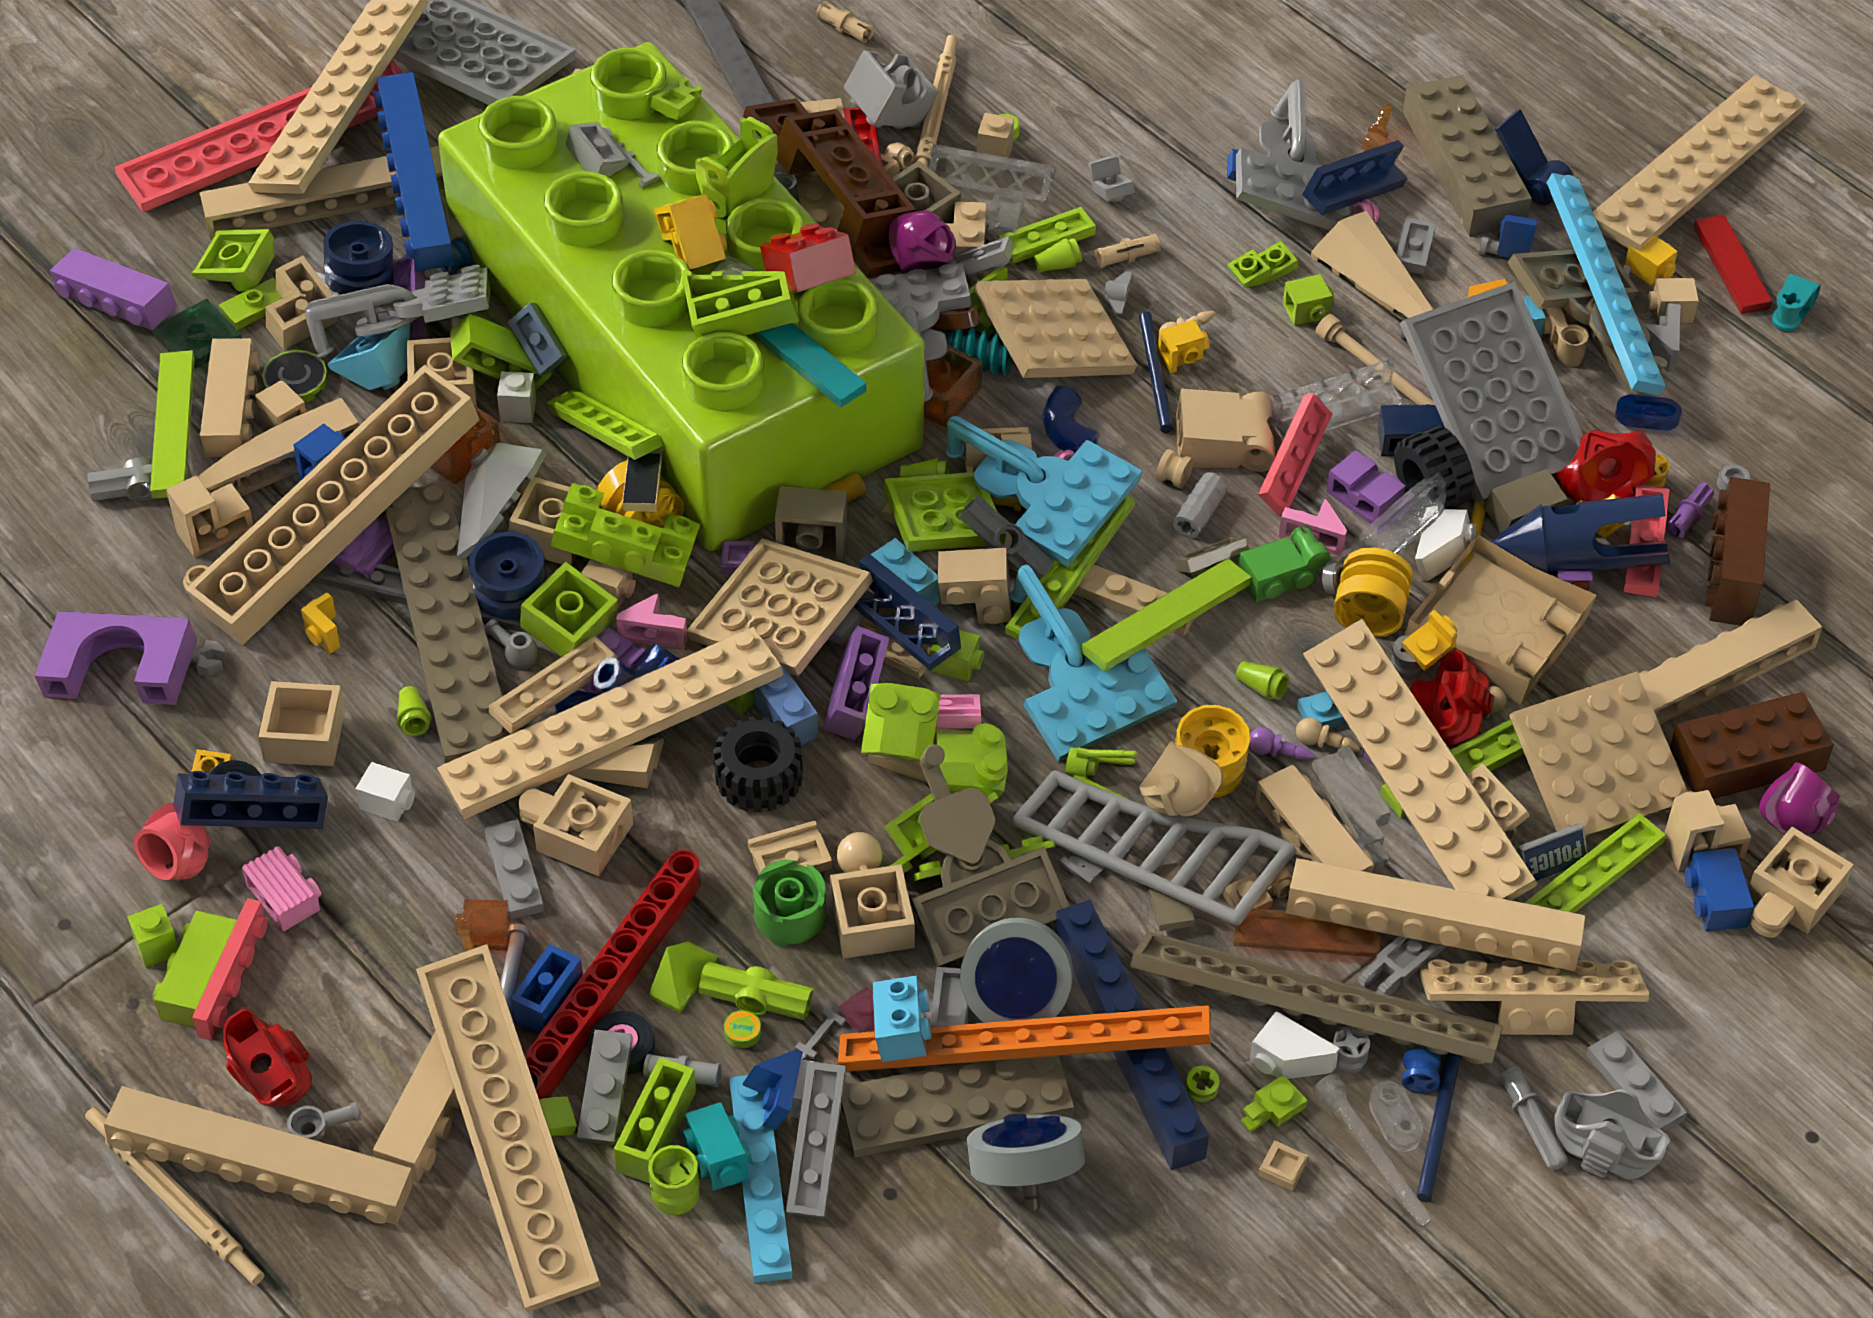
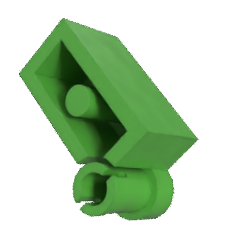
M1303 525L1302 527L1305 534L1300 526L1294 529L1291 533L1293 543L1289 537H1285L1240 552L1239 567L1252 577L1250 586L1246 588L1255 602L1273 599L1280 594L1297 588L1302 589L1316 582L1317 570L1325 566L1331 556L1322 542H1318L1308 525Z

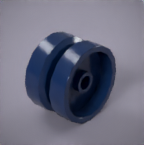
M352 221L336 225L327 232L323 239L325 283L331 291L342 295L392 284L394 280L393 240L386 229L374 223Z
M514 531L498 532L488 536L475 546L469 557V570L478 605L493 617L501 619L521 618V604L547 580L544 554L539 544L528 535Z

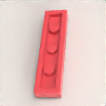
M1314 393L1304 395L1258 493L1277 515L1283 514L1285 507L1290 508L1333 415Z
M1640 485L1635 488L1634 497L1663 494L1666 516L1631 521L1629 544L1664 541L1670 489ZM1662 565L1626 568L1623 592L1657 598Z
M247 898L192 1018L199 1038L212 1041L217 1028L223 1027L231 997L235 998L240 990L241 975L245 967L249 968L252 964L255 944L258 938L264 937L268 926V919L264 916L261 901Z

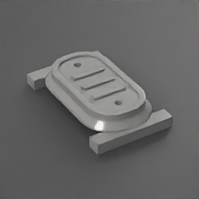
M1106 827L1091 846L1109 853L1121 836L1109 827ZM1074 853L1069 860L1066 857L1059 860L1060 865L1088 886L1094 881V877L1105 868Z

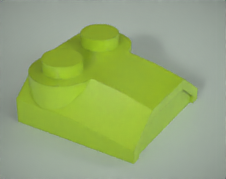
M269 229L216 231L213 240L191 274L194 278L231 282L235 290L247 291L259 284L275 256L274 237Z
M894 683L871 684L861 755L872 754L920 762L925 749L934 744L941 694L926 688Z
M987 723L979 724L973 730L936 728L934 744L939 745L945 753L944 760L939 766L949 790L958 792L967 788H975L982 791L986 797L995 791L1000 799L1005 789L1008 772L1006 740L1003 732L996 726Z

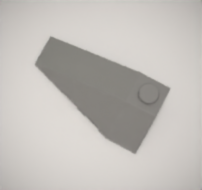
M496 443L488 450L485 448L480 449L471 458L470 462L473 465L465 479L457 557L460 560H464L471 555L475 546L494 532L504 518L502 513L512 503L516 502L521 495L517 490L525 480L527 482L531 481L538 472L547 455L543 449Z

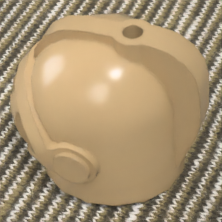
M1171 741L1139 787L1141 795L1152 811L1168 816H1178V814L1192 816L1201 812L1216 794L1223 782V772L1221 767L1206 754L1198 750L1176 745Z

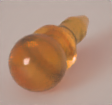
M1386 103L1379 111V117H1377L1375 125L1369 126L1368 134L1362 140L1364 151L1386 144L1385 139L1389 135L1386 127L1391 116L1390 103Z

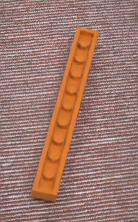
M1209 1005L931 1027L932 1039L925 1040L926 1056L883 1063L875 1040V1031L840 1034L838 1065L846 1066V1072L1211 1044V1012Z

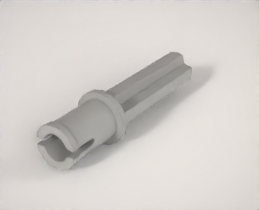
M1513 1067L1506 1070L1499 1079L1504 1084L1513 1101L1511 1106L1513 1111L1520 1114L1547 1167L1553 1171L1560 1169L1567 1164L1568 1158L1539 1105V1095L1532 1092L1521 1067Z

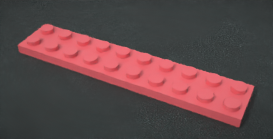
M392 59L380 77L402 74L403 72ZM378 82L346 129L377 117V112L382 111V108L376 109L373 91L379 90ZM312 87L115 166L116 175L140 210L146 212L258 166L262 163Z

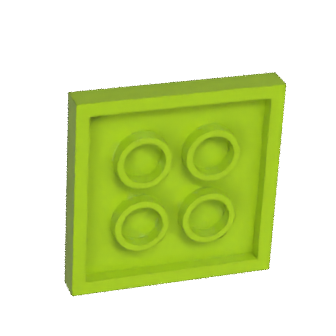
M975 472L884 479L883 490L908 552L988 546L985 541L958 519L961 511L977 495L996 510L990 494L976 485L974 480ZM1003 531L1000 535L1001 544H1005L1006 531Z

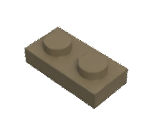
M1232 536L1177 557L1174 561L1179 572L1191 573V576H1198L1209 570L1210 565L1218 562L1221 563L1227 558L1232 562L1239 560L1240 552L1249 550L1245 537Z

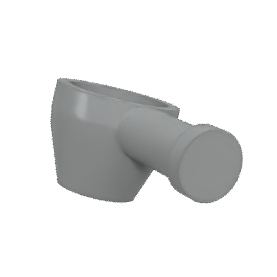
M495 619L490 620L485 625L486 635L492 636L505 647V661L509 667L515 670H527L537 664L539 650L529 634L516 632L510 635Z
M356 1102L325 1113L315 1106L308 1105L295 1109L288 1118L287 1126L291 1134L321 1142L326 1128L352 1120L358 1121L361 1118ZM308 1131H314L312 1134L304 1135Z

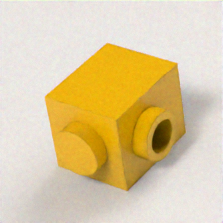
M1654 236L1639 251L1629 246L1625 265H1630V271L1653 287L1655 286L1656 278H1671L1674 274L1678 251L1657 236Z

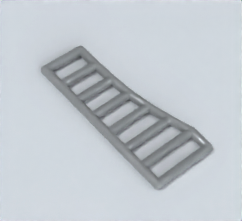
M1057 770L1052 771L1012 818V824L1016 828L1036 837L1042 836L1045 841L1053 840L1056 846L1235 926L1240 925L1296 852V848L1292 843L1262 830L1216 823L1182 815L1168 816L1158 814L1152 811L1149 806L1112 794ZM1057 786L1074 793L1048 825L1031 819ZM1088 799L1105 806L1078 839L1061 832ZM1119 811L1137 817L1109 853L1091 846ZM1152 822L1171 827L1140 867L1123 860V857ZM1186 831L1207 835L1171 881L1154 874V871ZM1223 838L1244 841L1203 895L1185 888L1189 880ZM1259 845L1277 852L1234 909L1216 902Z

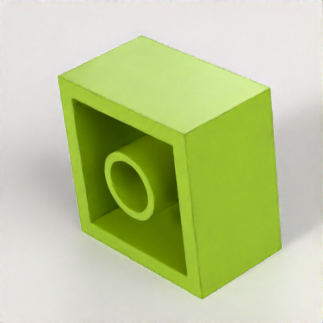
M565 562L521 604L520 627L563 657L594 635L597 637L604 629L610 628L616 622L618 599Z

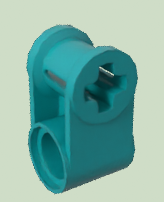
M1790 273L1777 296L1776 302L1778 307L1774 311L1771 320L1775 328L1785 332L1796 330L1808 311L1813 308L1818 298L1821 284Z

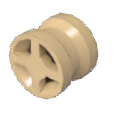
M1167 449L1158 464L1156 479L1160 481L1169 480L1173 482L1175 487L1183 488L1192 472L1194 459L1188 456L1182 458L1177 456L1174 450Z

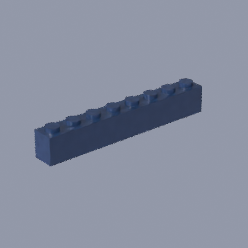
M1091 900L1057 910L1055 933L1061 938L1069 951L1074 975L1093 1013L1104 1014L1145 1010ZM1165 1047L1112 1051L1171 1171L1206 1159L1209 1135Z

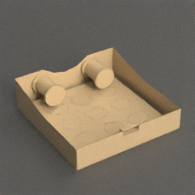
M1477 535L1411 616L1404 635L1413 634L1428 622L1429 614L1434 610L1441 616L1446 615L1457 628L1456 647L1449 652L1462 651L1465 658L1470 660L1477 670L1487 676L1490 681L1489 687L1496 686L1501 688L1507 698L1521 705L1587 620L1596 594L1542 572L1482 536ZM1473 550L1471 561L1462 571L1466 557Z

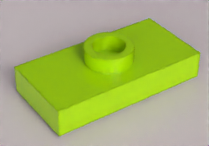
M273 277L219 304L220 313L237 331L265 317L266 307L282 299V297L276 291V280Z

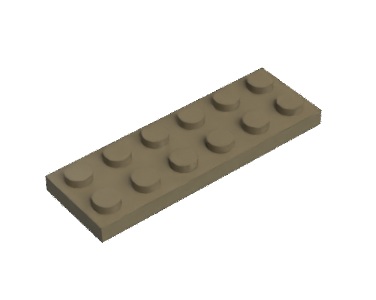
M1059 1056L957 1063L844 1085L841 1105L854 1158L968 1136L972 1131L985 1124L1010 1117L1025 1115H1057L1065 1117L1074 1115L1073 1101Z

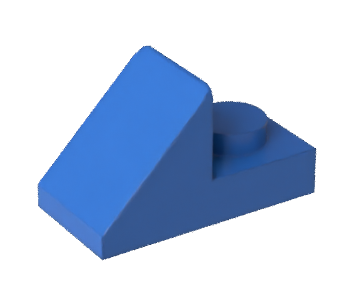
M1505 215L1499 224L1498 237L1500 238L1497 256L1511 258L1513 254L1530 253L1537 220Z
M795 1049L757 1064L742 1083L747 1088L765 1094L761 1104V1109L766 1110L762 1126L776 1131L789 1114L803 1054L802 1051Z

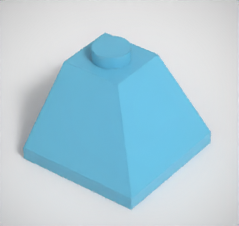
M404 324L387 332L357 336L327 365L330 370L368 390L383 387L384 390L389 389L401 381L399 377L407 370V340H410V324Z

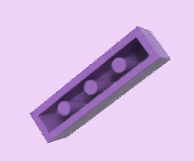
M73 248L50 270L54 281V288L63 298L75 300L87 307H93L106 312L110 316L122 318L134 325H140L150 330H154L177 308L169 283Z

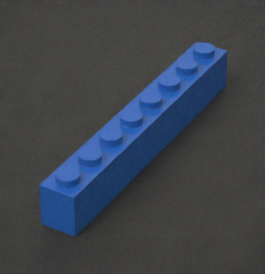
M409 72L377 77L379 90L373 91L376 109L382 108V111L377 112L380 130H387V132H382L384 150H391V153L386 154L389 172L396 173L390 176L393 193H400V196L395 197L398 216H405V218L399 220L402 237H409V240L404 241L407 260H414L416 272L453 266L451 242L414 73Z

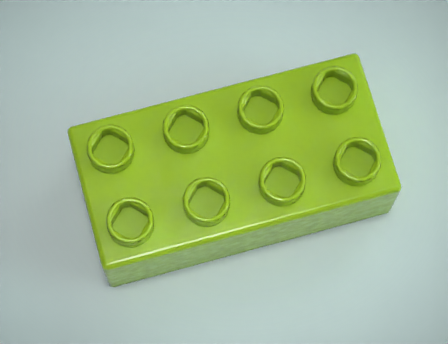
M644 42L635 47H622L611 50L599 57L594 65L523 96H509L498 99L487 106L482 114L443 130L439 134L438 143L451 240L460 238L466 244L472 255L473 265H479L480 268H488L490 289L513 317L529 303L538 304L569 355L555 368L572 389L583 393L661 436L664 446L650 453H662L661 474L684 501L685 510L683 517L700 523L696 539L705 550L714 552L722 548L723 541H737L775 522L780 486L821 490L853 473L863 478L922 448L924 436L925 343L923 338L856 265V273L800 292L793 291L799 321L793 322V324L866 382V392L842 408L751 334L745 336L732 331H716L697 338L691 324L681 271H691L693 275H711L712 271H722L724 275H742L743 271H765L760 245L771 242V237L782 233L793 235L799 233L800 228L805 225L818 223L780 181L773 176L771 186L758 198L742 203L732 211L729 217H717V219H714L718 232L721 231L727 243V250L724 251L726 259L690 270L687 264L676 256L671 239L664 241L662 239L653 209L686 198L702 195L696 179L695 161L698 158L702 159L704 157L716 161L740 138L702 96L700 100L695 102L694 108L678 120L665 117L662 113L650 108L652 96L669 84L677 88L679 81L685 77L653 43ZM688 82V86H687V87H689V88H694V87ZM598 122L602 128H609L612 131V138L617 143L622 142L624 144L622 148L627 153L632 151L635 154L634 159L649 174H658L661 180L642 189L639 186L641 178L629 166L624 167L609 177L593 171H585L566 146L570 126Z

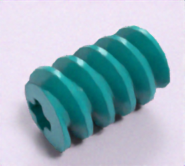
M972 327L967 335H963V329H956L955 332L949 334L946 341L948 350L943 355L945 363L950 362L953 358L955 365L961 366L965 361L967 368L973 369L978 363V369L982 372H985L990 366L992 374L997 375L1002 369L1003 376H1008L1013 359L1004 343L1000 344L999 334L995 333L991 341H988L987 331L983 330L979 338H975V328Z

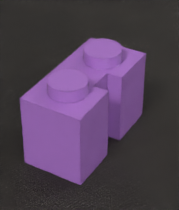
M1355 450L1330 470L1327 493L1377 528L1402 507L1406 485L1386 471L1380 474L1376 463L1372 459L1366 458Z

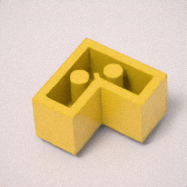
M707 194L686 198L653 209L663 241L671 239L676 256L682 259L690 270L726 259L724 251L727 250V243L723 233L717 230L714 220L717 219L716 207L711 199L708 200Z

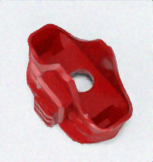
M1642 429L1630 433H1608L1591 430L1582 436L1575 457L1568 466L1556 474V478L1562 491L1576 503L1581 500L1584 502L1604 500L1613 494L1620 498L1634 497L1633 488L1650 481L1654 475L1656 451Z
M1460 650L1449 652L1441 658L1437 676L1434 680H1416L1411 683L1410 687L1411 693L1446 746L1455 745L1475 737L1480 732L1482 717L1487 716L1492 711L1495 698L1488 691L1490 681L1487 676L1477 670ZM1449 701L1451 708L1443 710L1444 704Z
M247 1008L239 1010L226 1019L223 1028V1045L226 1050V1069L232 1077L264 1106L285 1108L300 1100L311 1086L312 1077L305 1063L309 1059V1053L294 1031H289L288 1029L284 1031L280 1024L269 1025ZM261 1056L271 1057L272 1063L267 1071L263 1073L253 1072V1063L257 1058Z

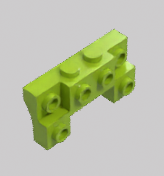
M571 484L561 515L554 529L551 547L680 588L700 523L691 521L683 516L668 514L664 527L660 528L601 509L603 492L594 490L586 485Z

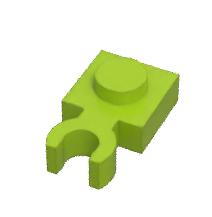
M683 78L679 81L677 88L669 84L652 96L650 108L662 113L665 117L678 120L692 110L695 102L700 100L703 86L698 85L695 88L687 87L689 79Z

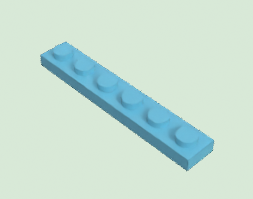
M748 1075L729 1077L733 1116L736 1119L740 1134L738 1138L740 1141L746 1140L752 1156V1162L747 1163L749 1180L742 1181V1191L754 1283L792 1279L774 1130L762 1126L766 1110L761 1109V1104L765 1094L742 1085Z

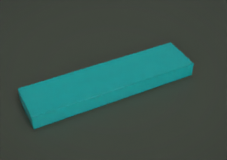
M793 323L751 334L840 408L866 392L865 381Z

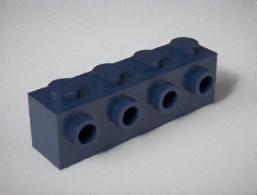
M192 771L189 774L178 773L173 806L180 825L323 829L328 796L320 778L308 774H299L296 777H281L274 773L248 776L239 772L215 775L203 771Z

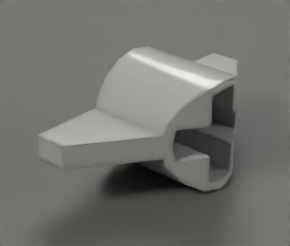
M1125 271L1114 281L1110 280L1105 284V300L1110 303L1117 316L1123 315L1132 272Z

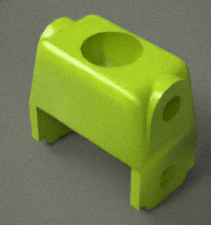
M743 117L740 120L741 139L719 159L714 161L704 157L702 159L698 158L695 161L696 179L701 194H707L708 200L711 199L713 201L718 218L729 217L736 207L746 201L758 198L773 182L778 154L777 135L773 133L768 125L753 117H748L747 119Z

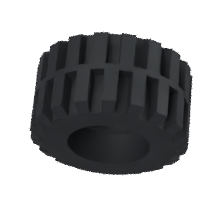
M1440 425L1433 426L1397 443L1394 451L1397 477L1406 485L1404 494L1421 514L1427 515L1428 509H1451L1471 499L1472 491H1474V476L1471 464L1460 441L1450 430Z
M756 716L748 717L747 722L738 720L734 722V728L727 727L724 729L723 737L719 736L716 741V748H714L716 785L721 796H727V802L731 805L738 803L739 809L747 811L748 807L754 808V812H762L761 808H768L771 811L775 810L776 805L779 803L783 806L789 803V796L795 797L798 793V786H801L803 781L802 749L800 739L795 737V731L791 727L785 729L783 722L779 720L775 723L771 722L770 717H763L762 720H756ZM758 760L772 763L763 768H752L745 765Z

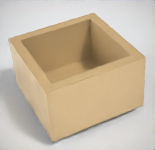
M271 681L258 736L264 762L334 766L345 715L341 686Z

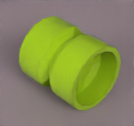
M669 1145L660 1148L652 1155L648 1166L650 1193L653 1204L660 1212L668 1215L687 1213L696 1206L700 1198L699 1171L696 1157L689 1149L680 1145Z

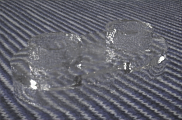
M1383 1081L1376 1084L1370 1093L1369 1109L1386 1142L1398 1151L1407 1152L1416 1149L1421 1143L1424 1126L1405 1089L1392 1081ZM1384 1095L1392 1096L1394 1099H1386ZM1407 1125L1410 1127V1130H1403L1399 1126Z

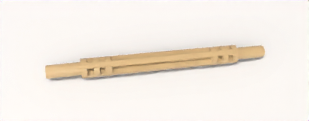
M955 35L947 36L944 52L939 56L933 83L939 93L925 116L914 158V163L920 161L928 168L931 167L939 129L957 61L955 52L958 37Z
M93 1107L87 1111L85 1118L106 1138L104 1123L107 1117L97 1107ZM107 1138L105 1139V1144L224 1263H231L252 1285H257L262 1281L264 1273L242 1252L243 1247L154 1159L145 1153L135 1150H118L110 1143H107Z

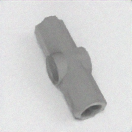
M142 457L133 458L125 463L124 468L88 473V484L92 501L128 496V498L137 502L152 499L150 492L152 461ZM188 461L187 479L192 478V477H191V472H190L189 461Z

